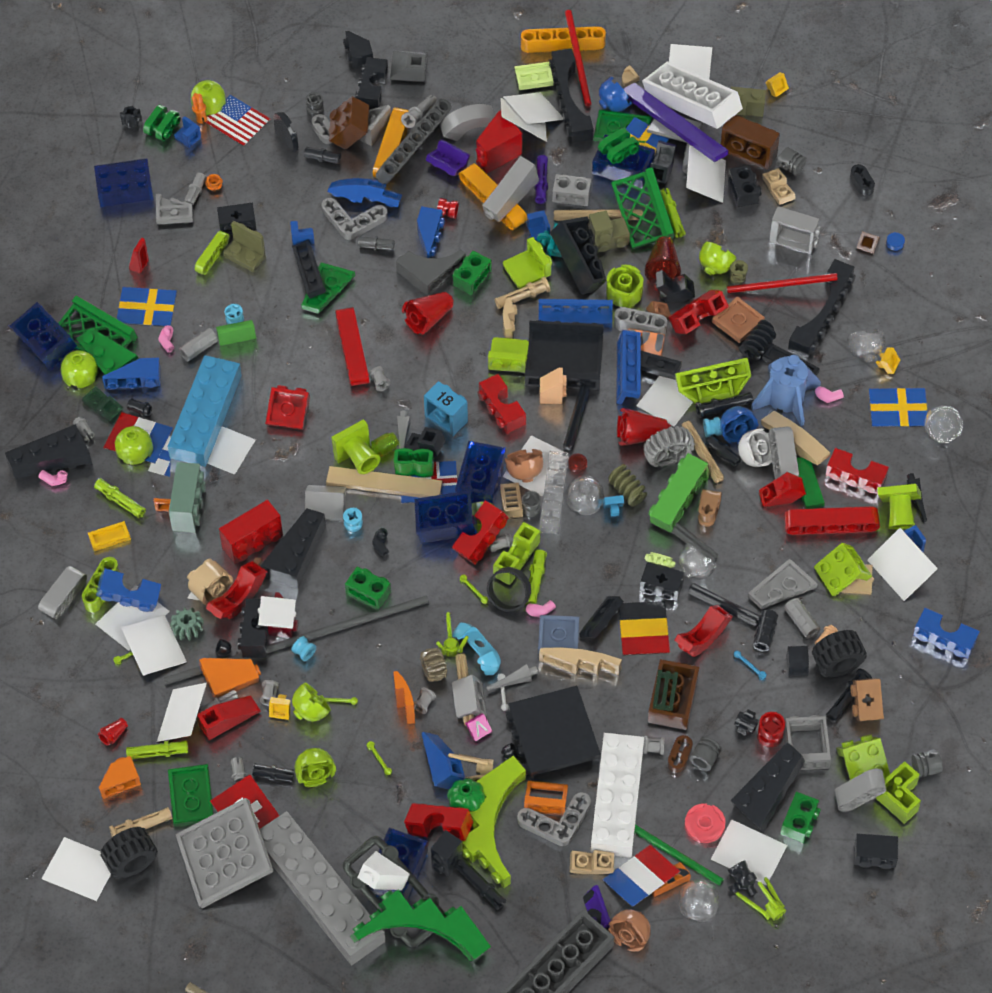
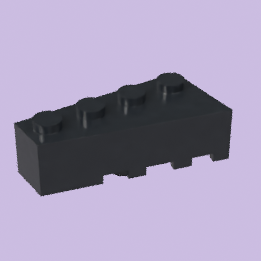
M76 424L5 452L8 466L15 479L39 475L42 470L52 473L57 472V469L67 467L73 469L77 468L76 466L93 465L90 452Z
M308 508L305 509L260 565V567L267 571L265 579L299 588L325 529L324 513Z

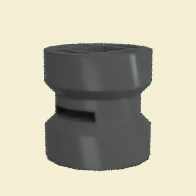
M318 92L309 93L306 96L307 113L310 116L323 114V96Z
M528 491L523 494L522 508L524 515L535 517L540 513L541 496L539 493Z

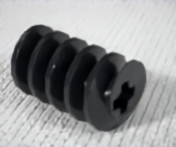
M760 320L739 347V351L747 358L759 360L773 342V339L776 338L773 325L767 320Z

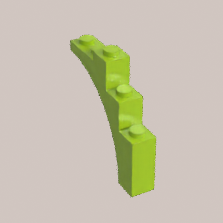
M514 756L476 781L482 785L486 798L478 810L470 811L473 820L472 831L468 834L466 841H462L463 857L469 858L472 863L478 859L484 869L488 868L491 872L494 882L496 884L500 883L503 888L511 884V875L503 865L497 852L494 828L504 801L526 779V770Z

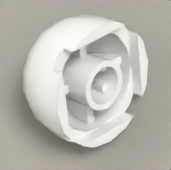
M762 428L745 433L739 441V455L742 461L752 467H762L772 463L769 433L763 431L764 429Z

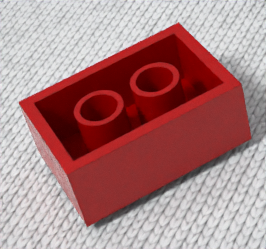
M268 499L219 528L222 549L232 562L236 564L246 560L251 554L261 551L271 542L278 541L283 536L281 516Z

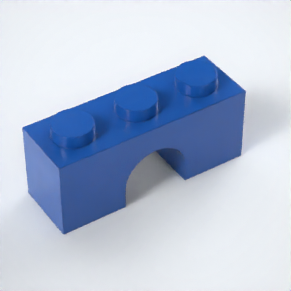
M106 568L103 570L96 592L97 597H101L104 601L119 602L120 605L125 607H137L143 612L153 611L157 606L161 584L142 579L138 589L131 591L123 585L124 573Z
M924 608L915 626L913 636L921 641L932 643L939 649L953 652L958 657L968 659L977 642L980 631L961 623L957 631L952 633L946 632L940 626L943 615Z

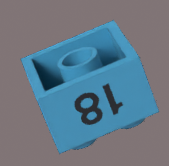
M438 381L424 395L425 417L450 435L454 436L468 422L467 400L462 395L453 392L448 385Z

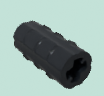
M762 610L758 619L753 647L761 652L769 651L773 642L778 614L773 610Z

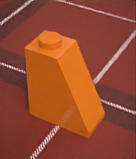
M199 659L200 668L214 700L215 697L219 698L232 690L239 691L259 682L260 669L257 664H253L251 659Z

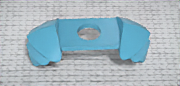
M460 622L452 636L458 640L468 636L467 642L480 656L477 662L481 664L484 674L494 675L501 664L498 652L476 627ZM475 641H481L485 647L477 646Z

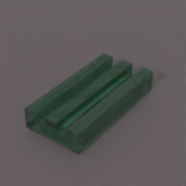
M658 670L653 701L654 709L673 711L678 672L672 674L670 671L665 673L662 670ZM661 678H665L662 702L657 704ZM669 679H673L670 703L668 706L665 705Z

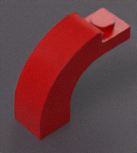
M253 561L241 566L237 578L230 589L222 596L208 602L206 609L220 619L227 617L229 620L234 618L242 611V607H245L246 599L254 598L264 581L267 571Z
M719 605L710 606L701 621L691 631L678 634L674 641L678 643V647L681 650L695 657L705 651L720 636L733 616Z

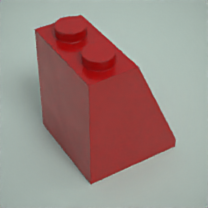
M500 110L476 140V163L486 174L522 155V132L514 123L503 118Z

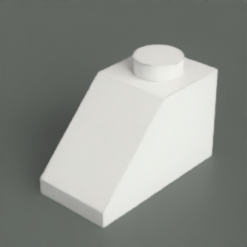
M375 851L365 861L357 878L373 889L402 890L410 873Z

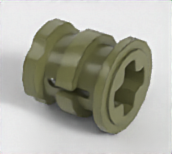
M736 260L730 265V280L732 283L742 284L746 281L748 271L746 262Z

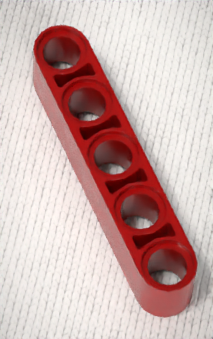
M354 307L335 310L350 385L368 384L369 375Z
M871 506L793 509L784 513L786 533L790 535L874 532L880 528L878 509Z

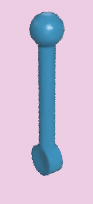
M739 650L734 651V657L741 659L755 671L760 680L766 679V672L758 670L741 655Z

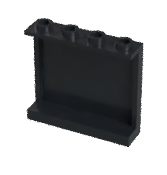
M530 320L525 386L540 387L541 377L557 368H563V375H566L567 389H580L584 385L588 386L590 390H600L604 324Z
M578 686L508 703V711L505 712L508 723H512V737L514 741H518L517 752L519 758L523 757L524 759L522 766L526 770V775H529L530 781H534V775L591 761L592 765L600 764L601 753Z

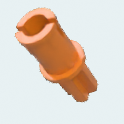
M194 93L192 96V110L196 115V121L203 124L202 118L204 122L207 121L206 105L203 103L202 95Z

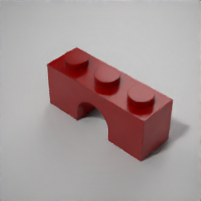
M709 290L668 318L675 333L688 334L700 326L699 320L707 316H715L728 308L729 305L722 290Z
M499 374L479 382L478 396L481 401H485L489 413L495 416L500 429L503 428L506 434L526 425V413L518 401L511 404L500 402L508 397V387Z
M835 448L827 464L825 476L833 480L845 482L853 487L862 488L869 493L878 494V487H883L889 467L871 461L866 469H855L851 465L853 454Z
M486 500L474 515L482 523L481 530L472 536L462 532L452 546L460 556L474 565L483 558L485 551L493 544L497 534L506 526L509 519L502 510Z
M412 803L404 823L408 834L412 836L428 837L434 827L442 826L443 831L446 830L461 841H466L473 820L469 809Z

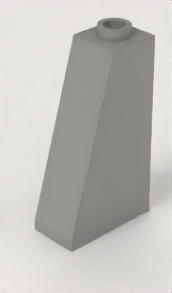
M522 156L518 158L482 205L484 215L488 219L500 222L539 182L535 164Z

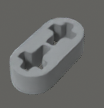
M322 114L313 116V130L323 143L331 144L332 142L329 141L328 136L329 120Z

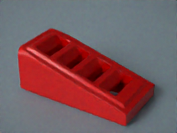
M142 237L133 250L129 264V270L139 274L143 272L149 262L146 241Z

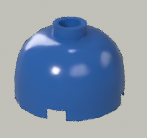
M610 76L599 88L601 100L598 102L604 110L608 108L612 112H622L631 106L632 102H627L628 95L618 82L614 84L611 81L614 78Z
M741 406L729 408L720 419V430L728 443L737 442L739 444L740 439L745 433L759 426L755 415L748 408Z

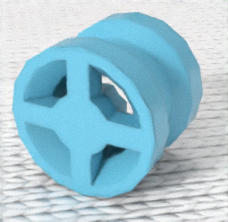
M230 304L225 308L227 324L244 321L243 309L240 305Z
M715 417L713 420L703 419V429L706 438L711 435H722L719 417Z
M357 508L347 509L343 514L344 527L348 531L356 532L363 525L362 513Z
M302 636L293 644L291 651L294 654L300 655V659L303 661H307L315 653L316 645L309 643L308 639Z

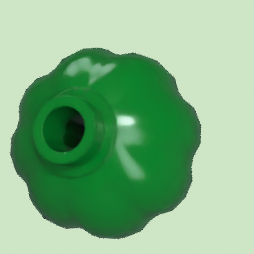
M470 778L455 781L447 793L450 807H461L469 809V811L478 810L486 798L482 785Z

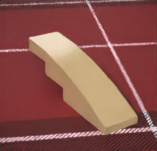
M776 411L761 419V425L769 430L778 427H791L796 455L816 465H819L831 456L830 452L808 432Z
M541 648L539 651V661L576 674L580 668L596 675L600 669L619 675L622 669V659L603 653L573 648Z

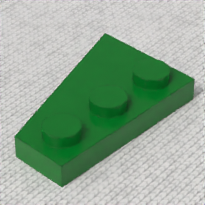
M321 262L319 270L326 292L309 299L306 293L301 304L302 309L319 314L355 277V271Z
M90 328L76 338L83 349L95 358L97 366L104 375L139 359L136 354L93 328Z

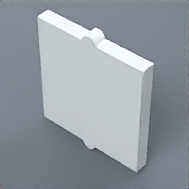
M261 596L260 608H258V625L293 629L294 617L296 616V600Z

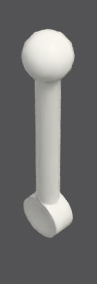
M498 674L497 676L498 681L505 678L504 674ZM500 687L502 696L501 709L507 711L508 704H506L505 688Z

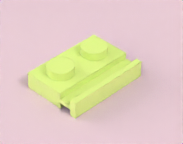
M549 62L515 66L519 90L554 85Z

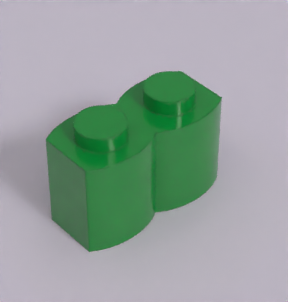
M407 448L395 450V474L403 476L416 475L418 477L433 476V451L428 449L413 451Z

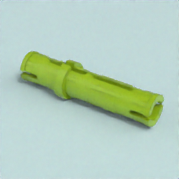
M668 188L661 189L660 192L675 238H681L686 232L676 210V202L672 199Z
M102 478L96 481L94 488L106 495L108 500L115 501L138 519L145 514L146 508L119 491L118 487L110 485Z
M544 550L535 551L534 560L529 569L531 595L525 605L529 603L536 604L541 578L545 573L544 564L547 552Z
M187 740L171 743L164 741L162 744L126 747L127 757L131 756V759L156 756L170 757L174 754L188 753Z

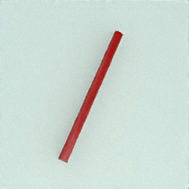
M566 10L565 16L585 106H590L592 103L571 10Z
M837 273L734 285L727 286V292L729 294L837 281L838 277Z

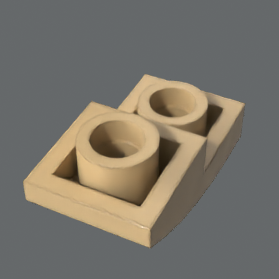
M779 169L762 174L769 191L779 205L795 199V193L787 185V178Z
M510 297L506 299L504 304L503 331L505 338L513 339L512 331H515V315L518 313L516 304H512Z
M572 850L570 853V873L611 874L614 872V853L594 850L593 853Z

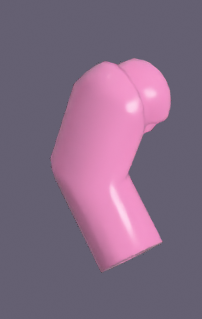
M821 386L815 389L816 396L826 403L844 398L841 389L833 392Z
M42 470L38 477L47 484L56 486L64 484L67 481L68 474L60 470L56 475H51Z
M551 600L543 606L529 603L526 606V612L533 617L540 618V615H547L554 610L556 605Z

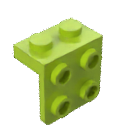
M534 237L527 239L526 251L503 261L504 269L519 289L526 287V284L529 282L534 283L541 280L542 277L551 276L552 260L549 255L544 253L541 243H537Z
M494 337L492 339L491 351L488 353V370L525 373L529 342L521 339Z
M872 734L860 737L861 740L853 742V740L842 742V746L836 748L838 756L844 757L850 780L871 769H881L884 779L890 775L881 738L872 737Z

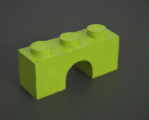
M523 522L513 536L510 550L508 552L503 551L493 564V574L505 567L521 570L540 543V530ZM500 573L495 576V578L508 585H511L516 577L510 573Z

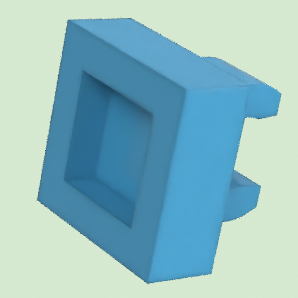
M623 495L604 497V509L610 508L611 517L619 516V507H622L624 504Z

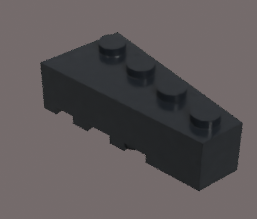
M588 216L563 220L550 232L581 294L595 292L607 281L601 260L597 258V246L592 241L593 232L588 227Z
M787 742L731 799L732 804L762 833L767 828L769 820L774 816L779 803L785 797L790 784L793 783L805 762L803 756Z

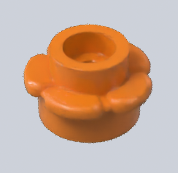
M217 174L209 175L205 181L207 188L212 191L219 190L223 183V180Z

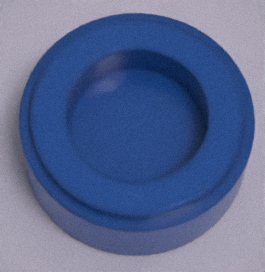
M894 232L887 236L886 245L890 250L899 251L904 247L905 238L902 234Z

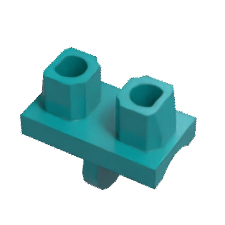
M545 230L544 233L537 235V242H540L543 248L548 245L546 255H549L550 258L552 255L562 257L552 236L549 235V231Z

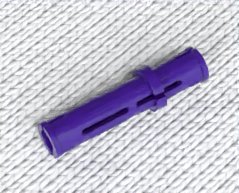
M539 155L537 158L539 182L534 186V189L536 190L535 202L538 204H544L547 201L546 191L549 186L547 183L548 157L545 155Z

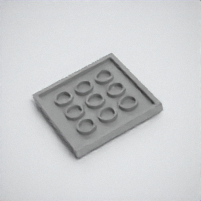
M247 798L175 834L198 905L201 908L274 872L253 809Z

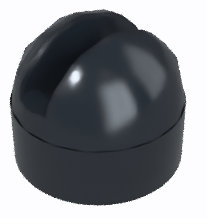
M220 639L215 653L226 656L231 653L232 646L228 641Z
M513 743L507 744L502 748L501 754H505L502 756L505 760L512 756L518 758V752Z

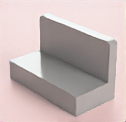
M470 675L452 682L456 716L462 718L470 714L477 716L483 713L487 717L482 681L474 675Z

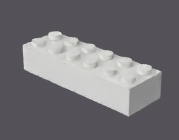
M668 61L642 80L645 90L668 107L716 129L743 109L737 91Z
M604 733L591 853L594 850L612 852L614 856L632 858L644 737Z

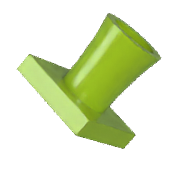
M364 419L331 437L334 459L338 464L351 458L358 473L367 474L373 471L380 463V456L370 448L368 424Z
M917 484L878 487V496L882 502H890L888 528L891 530H898L899 528L906 530L915 526L911 500L921 499V491Z

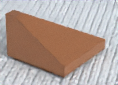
M652 301L646 307L648 312L664 315L667 319L671 315L667 303Z

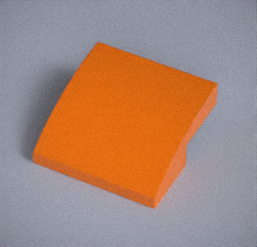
M393 671L397 708L405 707L407 724H415L414 702L411 691L402 675L398 671Z

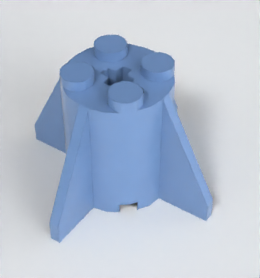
M797 355L782 357L768 365L770 379L753 401L751 408L756 410L771 405L776 410L778 408L786 413L793 412L800 426H803L805 420L802 403L805 391L819 387L821 381Z

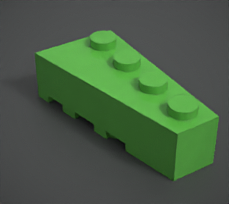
M689 453L685 458H681L677 466L678 470L675 474L672 473L668 480L667 488L662 489L658 497L659 501L656 505L653 504L649 510L650 523L670 533L673 530V526L683 516V508L687 509L691 505L693 494L698 495L701 491L702 483H706L709 479L708 463Z

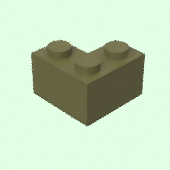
M731 86L732 90L738 92L743 108L736 115L743 118L746 115L763 117L766 90Z
M607 210L589 214V229H592V241L597 246L598 252H605L629 245L630 233L624 217L610 220Z

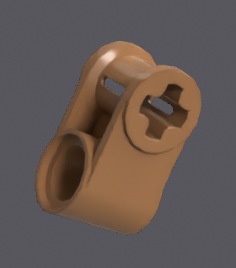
M702 489L698 522L701 526L710 527L715 523L722 492Z

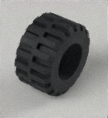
M842 630L832 633L821 639L812 650L815 662L821 675L824 677L845 675L859 667L867 658L866 650L857 632H854V630Z
M133 827L119 832L109 839L100 851L101 858L112 877L116 879H123L138 874L147 868L158 854L157 848L145 828Z

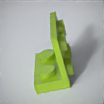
M845 543L838 545L814 566L832 596H837L856 579L867 581L872 577L854 547Z

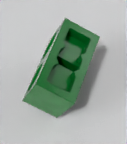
M472 251L469 256L467 255L464 258L462 265L454 270L452 275L453 286L472 296L492 271L491 259Z
M357 566L346 581L345 590L346 594L380 610L391 594V583L386 578L378 577L372 574L370 570Z
M796 791L783 821L780 834L804 843L806 836L810 838L814 828L811 825L813 819H818L821 811L818 808L819 800ZM806 807L810 811H803L801 808ZM798 824L801 825L803 828L797 829L794 827V825Z

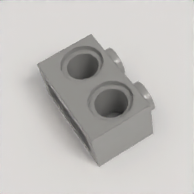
M556 174L552 202L588 206L591 193V178Z

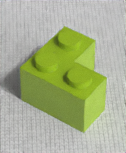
M905 761L884 779L886 792L876 797L882 805L904 824L918 812L921 800L911 792L917 786L920 774Z

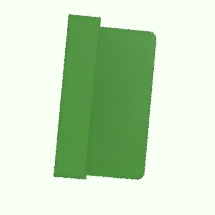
M252 320L216 327L220 346L256 339Z

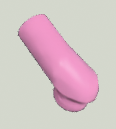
M166 325L161 330L158 338L167 353L172 352L175 348L170 341L174 330L169 325Z

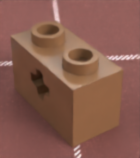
M880 679L853 680V685L850 686L851 696L855 697V705H852L853 716L858 721L884 719ZM866 695L871 698L870 701H867V705L865 702H862Z

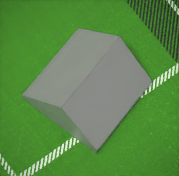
M389 105L369 110L368 133L360 138V141L372 146L384 133L391 116V107Z
M308 485L305 490V509L308 508L324 513L325 521H343L346 487Z

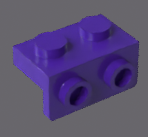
M441 139L438 142L437 149L427 154L426 161L434 167L446 171L449 175L457 176L459 172L467 168L470 155Z

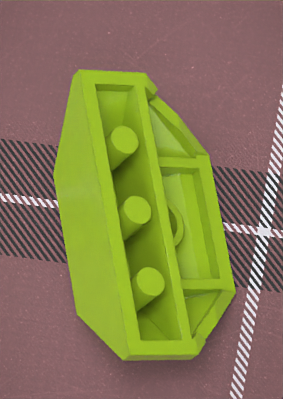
M742 358L675 373L679 393L696 404V402L711 401L712 398L719 400L739 395L750 379L751 371L748 358Z

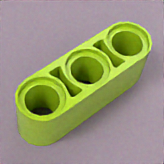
M106 557L100 562L82 593L83 604L88 612L94 613L99 611L105 602L101 597L96 596L100 575L105 568H113V571L120 572L117 560L113 557Z

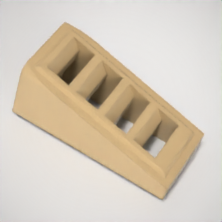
M519 483L500 484L503 512L509 518L523 517ZM506 489H515L514 491H505ZM516 494V496L505 497V495Z

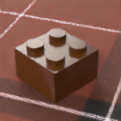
M352 96L338 108L334 109L330 113L329 141L346 150L368 133L369 105Z

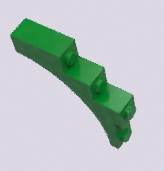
M399 889L394 893L390 890L381 897L383 901L378 904L383 912L378 909L369 916L371 921L366 924L362 921L353 928L354 933L350 935L355 943L365 936L383 929L396 927L418 928L433 932L447 939L460 949L470 962L491 947L462 906L457 909L454 906L443 913L445 915L444 918L431 898L425 901L421 898L412 905L414 908L412 909Z

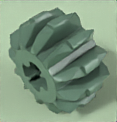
M185 607L182 612L177 610L176 615L171 617L170 627L173 630V634L179 636L181 640L187 637L190 641L191 636L197 638L198 632L203 631L204 620L201 617V613L199 611L195 612L193 607L189 611Z

